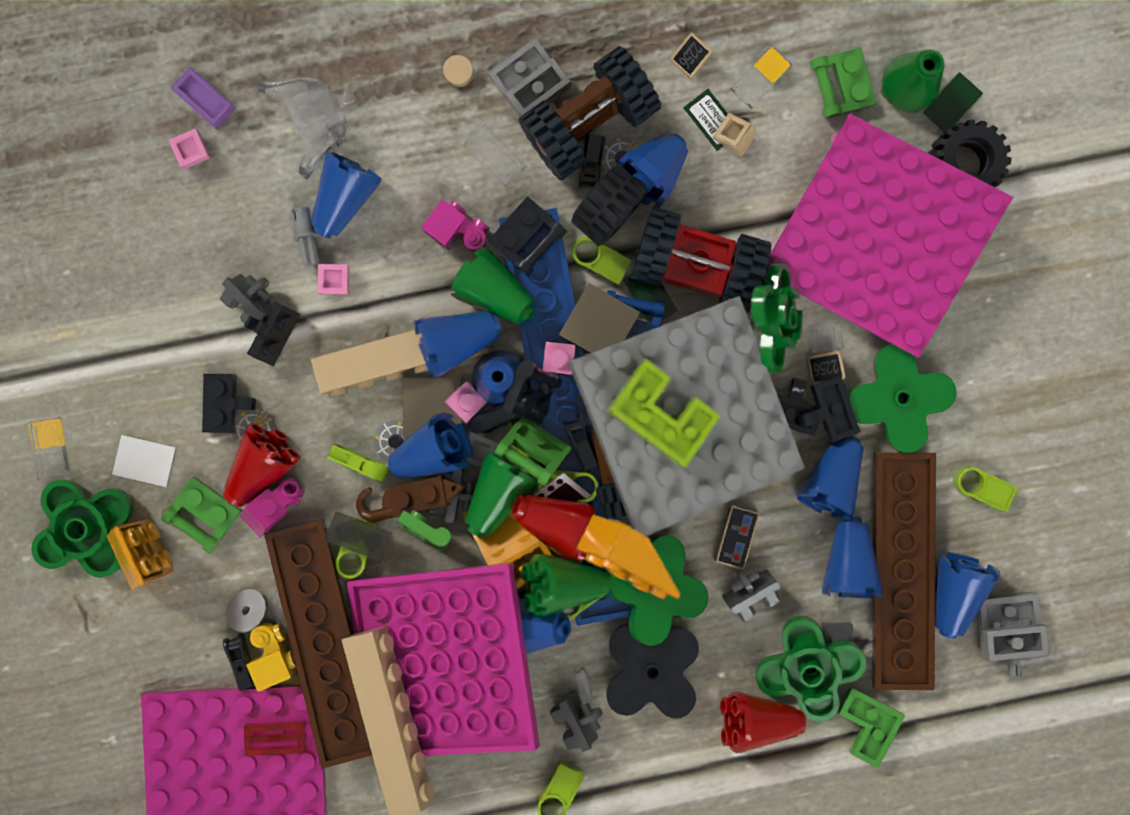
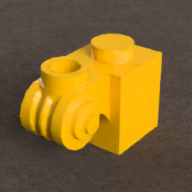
M262 623L253 629L250 635V641L253 646L264 648L263 655L254 658L246 664L258 692L290 679L297 673L293 651H288L287 646L283 643L286 640V634L280 623L276 625Z

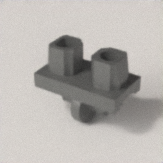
M242 274L232 279L228 277L222 283L225 290L220 300L231 309L236 308L241 303L246 308L245 312L240 316L244 324L249 316L264 321L272 307L268 302L272 296L266 291L270 282L265 277L256 281L251 275L247 278Z
M465 469L436 474V477L446 476V479L462 484ZM466 482L465 491L460 492L451 501L450 506L432 509L430 513L444 517L445 522L454 523L457 519L460 500H463L461 511L468 512L475 483Z
M740 569L736 572L740 580L730 585L731 591L722 595L734 616L737 614L743 622H746L755 616L756 612L752 605L762 600L766 607H771L780 602L777 591L780 589V586L767 569L760 574L754 571L747 576Z
M574 690L567 693L561 702L550 710L554 723L559 724L567 721L571 728L563 734V741L567 749L580 747L582 752H585L592 748L591 744L599 738L596 731L601 728L597 721L603 715L600 707L591 709L588 701L581 703Z

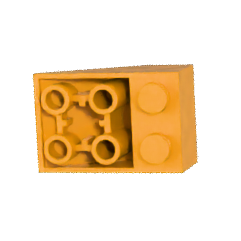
M510 516L491 537L484 535L481 539L473 535L488 565L513 562L517 589L526 584L522 579V566L524 563H530L531 558L535 554L554 556L549 547L522 528Z
M595 515L592 516L577 546L578 550L587 554L585 560L598 567L603 566L609 570L608 573L624 581L625 579L632 583L633 587L645 593L649 592L661 599H665L666 595L679 599L680 593L648 537L623 523Z
M150 519L117 526L107 535L131 590L140 588L174 572L172 569V557L167 550L163 549L159 541L161 538L160 531L154 523H151Z

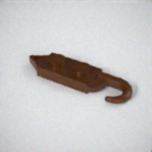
M437 476L391 487L383 494L382 509L369 511L364 503L365 497L372 492V488L369 487L362 490L358 495L356 509L362 519L368 522H378L400 517L403 511L411 514L413 510L419 513L450 506L451 501L465 486L446 479V476Z

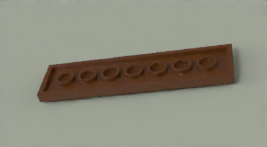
M874 452L873 549L883 589V596L880 598L873 592L872 688L875 690H934L936 453Z
M320 519L264 534L321 769L372 756L342 639L353 635L325 520Z

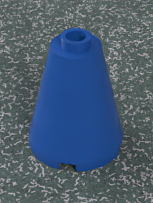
M327 151L311 224L315 226L314 231L329 239L332 235L338 236L379 186L382 178L370 169L365 173L366 170L360 167L359 163L349 158Z
M488 311L419 318L413 322L415 334H422L419 348L429 372L433 373V378L440 377L497 341L498 333L501 332L497 316H491Z
M495 350L481 357L476 363L472 373V385L477 393L487 402V405L495 407L505 402L517 368L524 361L519 355L508 350ZM497 371H501L504 375L503 380L499 383L493 381V376Z
M442 412L434 415L389 455L388 468L390 472L398 479L404 480L459 471L467 467L470 461L467 462V457L472 455V447L465 428L461 423L456 425L451 420L454 416L449 413Z
M850 436L832 442L798 488L797 500L816 512L821 513L822 510L832 512L830 516L832 518L851 520L855 511L864 451L860 440Z
M852 517L851 520L837 523L822 584V595L831 596V592H839V597L873 598L874 592L878 598L883 596L869 527L867 523L862 522V518Z
M947 552L946 557L941 553L938 560L935 627L939 629L941 635L956 639L957 636H963L998 582L1000 571L988 564L986 569L978 564L979 559L953 552Z

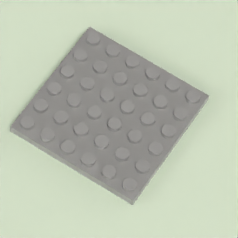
M740 296L569 362L631 526L644 536L805 469L767 367L761 364L760 349ZM645 359L671 377V380L654 403L659 409L677 421L691 399L697 397L721 416L686 468H681L607 412L640 363Z

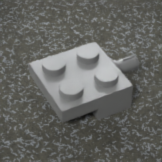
M536 38L488 72L490 79L519 117L541 101L547 102L556 113L558 110L554 104L556 99L570 89L571 85L569 78L554 58L549 57Z
M1037 593L993 596L986 599L977 613L981 657L988 661L1008 660L1009 677H1021V658L1049 656L1046 625L1041 624L1039 596Z

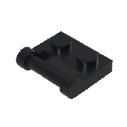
M527 196L489 238L488 242L526 276H529L534 270L532 267L558 238L562 239L568 231ZM543 225H546L550 230L524 259L517 254Z
M522 361L517 368L502 410L542 424L543 418L549 411V403L553 392L562 385V377L555 372H546L539 369L531 361ZM534 379L541 382L538 391L527 387L529 380Z

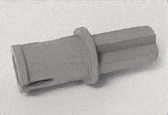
M309 207L294 208V210L290 211L295 228L293 238L299 243L303 265L305 267L316 266L319 264L314 240L317 237V233L314 232L311 224Z

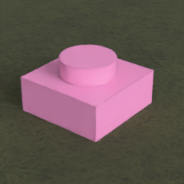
M196 128L169 140L176 159L184 170L211 158L201 134Z
M318 264L317 293L320 295H349L350 266L348 264Z
M546 342L543 371L572 375L569 362L574 360L576 345Z
M464 381L444 401L464 423H467L487 403L467 381Z

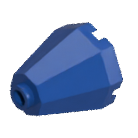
M666 132L627 152L620 159L617 166L621 165L647 188L646 196L641 202L642 204L649 205L651 202H655L654 207L660 208L666 202L673 191L687 157L686 142L680 135Z
M517 592L526 653L565 643L571 633V623L565 612L560 611L547 616H536L533 612H526L524 598L527 593Z

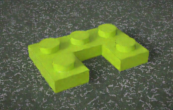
M645 359L640 363L607 412L681 468H686L721 416L695 397L691 399L677 421H675L654 405L671 380V377Z

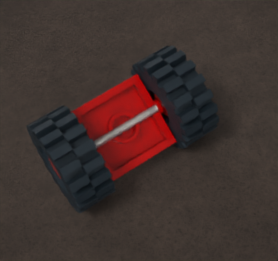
M652 206L630 278L657 287L660 286L661 282H666L718 298V304L740 296L745 312L749 314L753 291L756 286L762 285V280L766 273L772 243L743 233L739 236L738 241H734L680 224V214Z

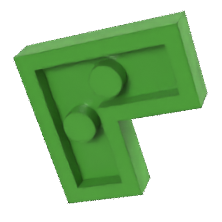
M850 686L837 711L839 715L862 726L849 752L853 756L879 768L905 715Z

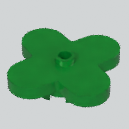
M786 263L771 264L767 272L766 285L756 286L752 294V317L756 327L761 330V364L767 367L769 373H779L782 371L786 348H795L797 340H800L802 334L803 312L802 310H796L795 299L800 298V295L795 287H791L790 271Z
M893 344L881 348L874 357L875 381L854 387L848 393V398L857 423H883L888 444L896 451L912 453L921 449L927 441L928 427L926 416L949 409L956 399V386L953 380L943 373L919 374L915 356ZM900 393H903L904 395L903 404H901L898 401V396Z
M57 480L49 483L42 491L40 502L50 522L49 527L41 531L32 542L31 551L34 560L44 568L56 569L77 559L89 575L98 578L116 573L121 567L107 535L113 528L125 525L130 520L133 514V502L130 496L123 490L111 488L101 490L88 498L83 489L74 481ZM82 524H83L84 529H85L84 532H83L82 529H81Z
M670 535L655 536L650 542L680 593L679 599L666 595L665 599H661L649 592L645 593L633 587L632 583L626 579L624 581L608 573L610 578L608 594L614 600L628 603L632 608L629 618V631L637 642L645 645H658L666 639L673 616L695 618L704 612L708 604L709 596L706 586L696 578L683 575L686 556L685 549L679 539Z
M808 616L793 617L782 628L781 636L785 651L768 656L758 664L756 668L757 685L763 693L772 697L794 695L805 717L817 722L831 719L839 709L838 686L856 681L865 672L866 659L864 652L860 646L848 640L826 643L821 627L814 619Z

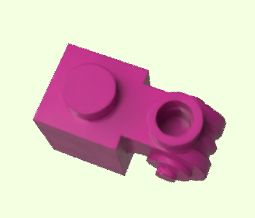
M443 199L421 227L424 233L447 250L458 236H464V244L471 252L486 246V234L490 228L477 218L473 222L464 215L466 210L453 200L448 204Z
M292 476L288 479L285 478L283 481L279 480L276 483L277 487L271 492L269 489H266L244 508L240 517L259 538L263 537L264 534L283 520L288 511L286 508L288 505H298L301 502L305 490L299 487V484Z

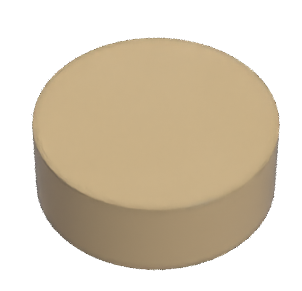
M454 55L445 61L443 73L450 85L462 87L471 81L473 68L471 62L466 57Z

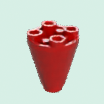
M254 423L248 426L242 436L224 486L223 497L226 501L236 507H242L295 467L301 456L286 442L288 437L278 429L269 431Z
M519 495L513 504L510 517L515 519L517 524L563 559L580 563L586 553L578 550L577 546L592 516L596 512L595 508L587 503L527 495L526 497Z
M732 692L728 697H722L720 701V710L722 715H724L721 742L723 746H729L734 753H744L797 737L798 734L805 732V714L802 710H797L793 706L743 692Z

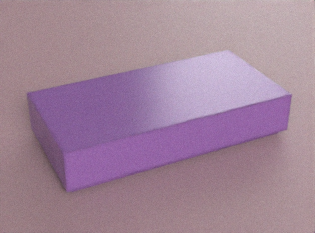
M191 67L171 87L178 96L216 130L236 109L234 105Z

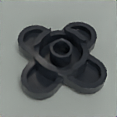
M629 624L617 627L610 635L609 649L612 657L622 667V670L609 681L606 688V698L610 708L617 714L629 716L639 712L645 705L652 702L667 717L682 718L688 715L695 706L696 694L691 683L683 675V672L696 660L699 653L698 641L694 634L684 627H672L663 642L650 646L641 644L632 637L629 631ZM652 667L658 669V673L656 675H647L648 669Z

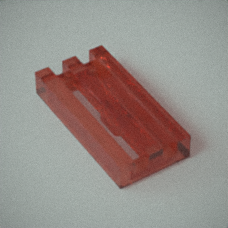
M306 720L246 723L244 725L245 756L305 753L307 751V744L305 743L307 738L305 732ZM298 730V733L251 735V732ZM298 740V745L252 747V743Z

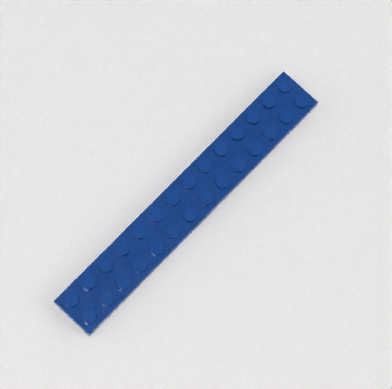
M557 208L544 210L554 220L559 222ZM508 217L499 219L500 226ZM543 225L517 255L524 259L550 229ZM558 238L532 267L534 270L529 276H526L506 258L510 273L535 299V314L527 323L524 321L520 323L519 328L525 359L535 363L541 370H543L546 342L575 345L559 336L575 307L563 238ZM577 345L575 346L574 360L585 356L584 349ZM573 372L572 375L559 374L562 377V385L553 392L549 403V411L543 418L542 424H538L539 427L570 446L571 443L563 422L569 423L578 419L577 416L580 414L576 396L581 395ZM534 379L530 380L531 388L538 391L541 382ZM587 425V431L594 445L591 425ZM583 430L572 434L575 442L586 438ZM573 448L558 470L582 472ZM599 466L584 471L596 478L598 487L607 485L602 483ZM579 476L574 480L575 483L592 495L595 490V484L591 478ZM597 495L589 502H582L593 506L596 512L595 516L601 517ZM616 518L609 519V520H612V521H616V522H617V519H616ZM585 557L580 562V564L594 566V564L585 560ZM603 566L599 567L601 571H608V569L604 568ZM607 594L575 617L576 625L580 626L630 616L632 608L628 603L614 600ZM578 606L573 607L574 612L578 609Z

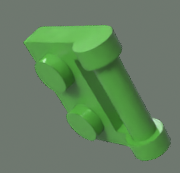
M861 47L830 56H821L810 61L811 69L816 73L823 98L825 119L871 108L877 104ZM829 67H833L843 104H836L827 71Z
M521 417L499 443L494 455L500 459L506 458L538 479L537 482L546 487L552 476L569 455L572 447L530 420ZM513 445L517 447L518 449H520L521 451L528 454L529 456L536 459L537 461H539L547 467L544 469L540 465L536 464L532 460L528 459L521 453L511 448V446Z
M194 476L190 478L176 500L163 514L161 520L167 525L173 524L200 543L204 551L211 554L243 510L230 504L221 494ZM185 508L215 529L214 533L209 536L179 515L182 509Z
M414 510L411 514L405 511L402 512L397 520L400 529L439 552L447 551L450 548L451 534L447 529L438 528L435 530L428 525L426 517Z

